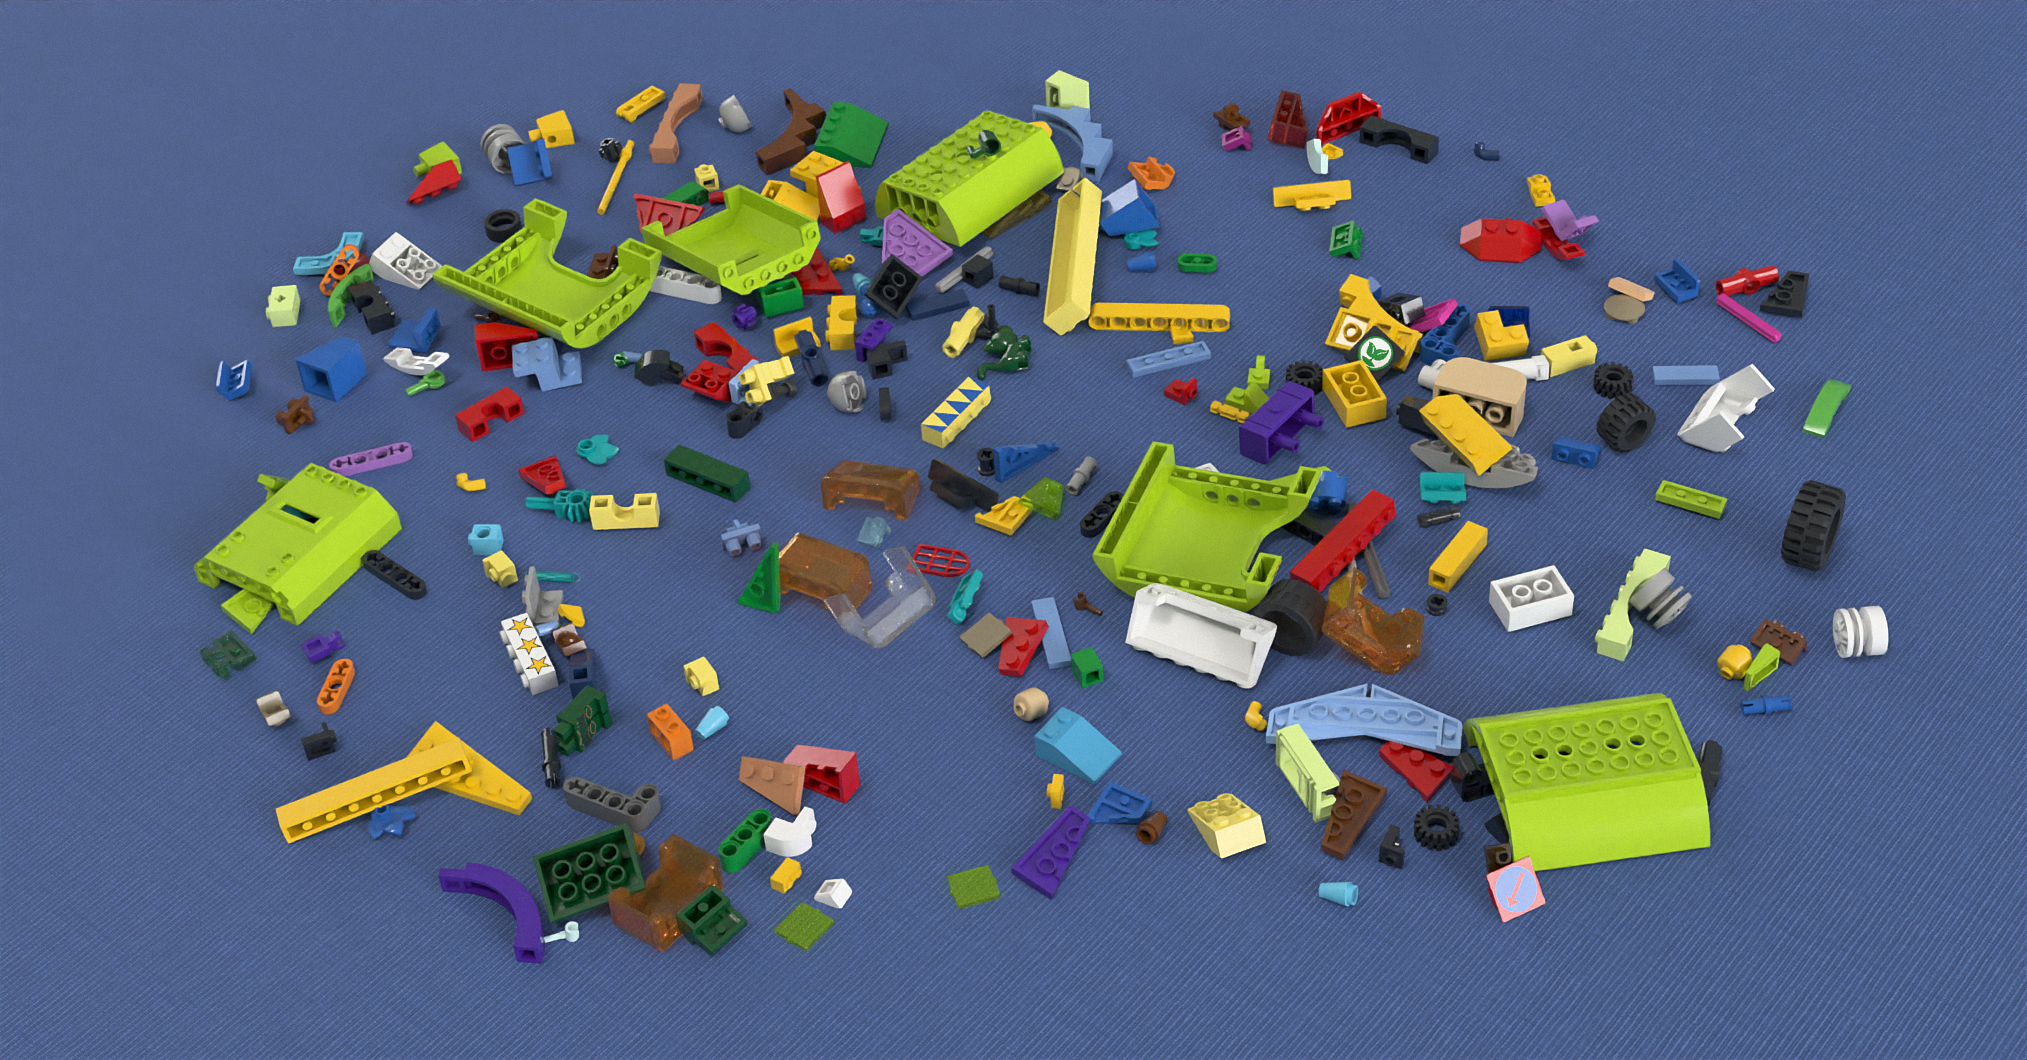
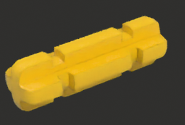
M1213 401L1210 405L1212 413L1217 415L1220 413V416L1234 421L1238 420L1237 422L1242 424L1250 416L1249 412L1244 410L1240 412V409L1227 404L1222 405L1219 401Z

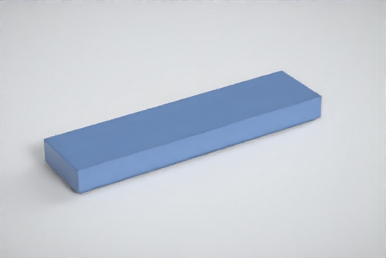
M1200 341L1126 360V366L1132 377L1135 378L1211 359V352L1205 342Z
M1054 597L1032 600L1035 619L1046 620L1049 626L1041 640L1049 670L1071 666V657Z

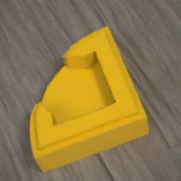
M1330 143L1322 147V151L1328 156V159H1336L1343 156V149Z
M1170 326L1173 345L1194 342V336L1190 331L1182 330L1179 326Z
M566 604L559 605L557 610L562 618L565 616L572 621L574 626L583 627L585 619L581 607Z

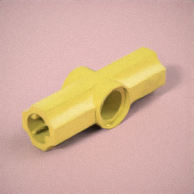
M972 307L968 309L960 322L955 321L953 323L950 336L942 346L943 352L948 357L955 358V356L961 353L967 343L974 341L977 328L984 320V313L979 308Z

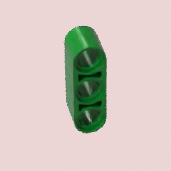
M692 181L661 199L701 206L707 202L709 191Z
M756 809L751 812L720 844L718 852L722 870L727 873L739 871L765 844L764 833L772 823L771 814L768 810Z

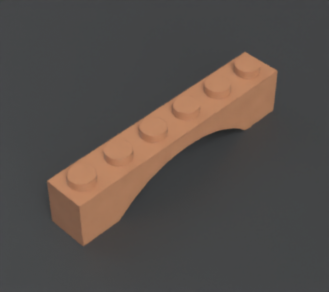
M679 83L677 90L674 91L673 99L669 101L668 110L664 112L663 121L659 123L658 132L654 134L653 143L649 145V154L652 155L653 163L675 164L679 155V147L674 131L683 119L699 110L703 101L701 84Z

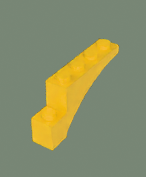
M1350 274L1339 290L1340 304L1351 310L1376 315L1379 319L1394 322L1400 327L1408 328L1396 321L1380 307L1370 291L1369 280ZM1423 334L1420 335L1414 352L1420 353Z

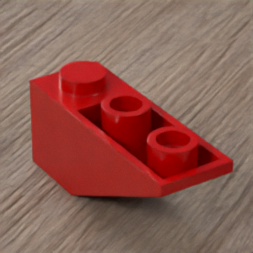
M450 159L435 165L408 198L406 204L413 203V205L423 202V198L427 196L433 198L440 195V191L444 189L450 191L457 188L462 179L453 160Z

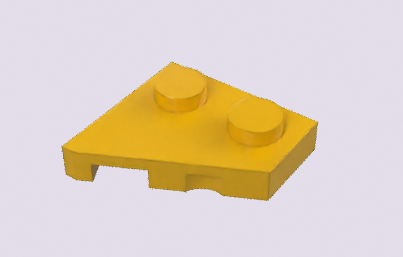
M1013 496L1004 503L992 506L991 512L984 515L981 513L976 514L975 523L1012 536L1034 510L1033 502Z

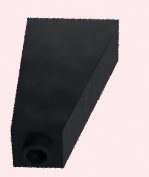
M1406 396L1402 402L1398 403L1396 414L1399 415L1398 423L1436 435L1425 424L1419 412L1430 400ZM1474 409L1479 415H1481V410Z

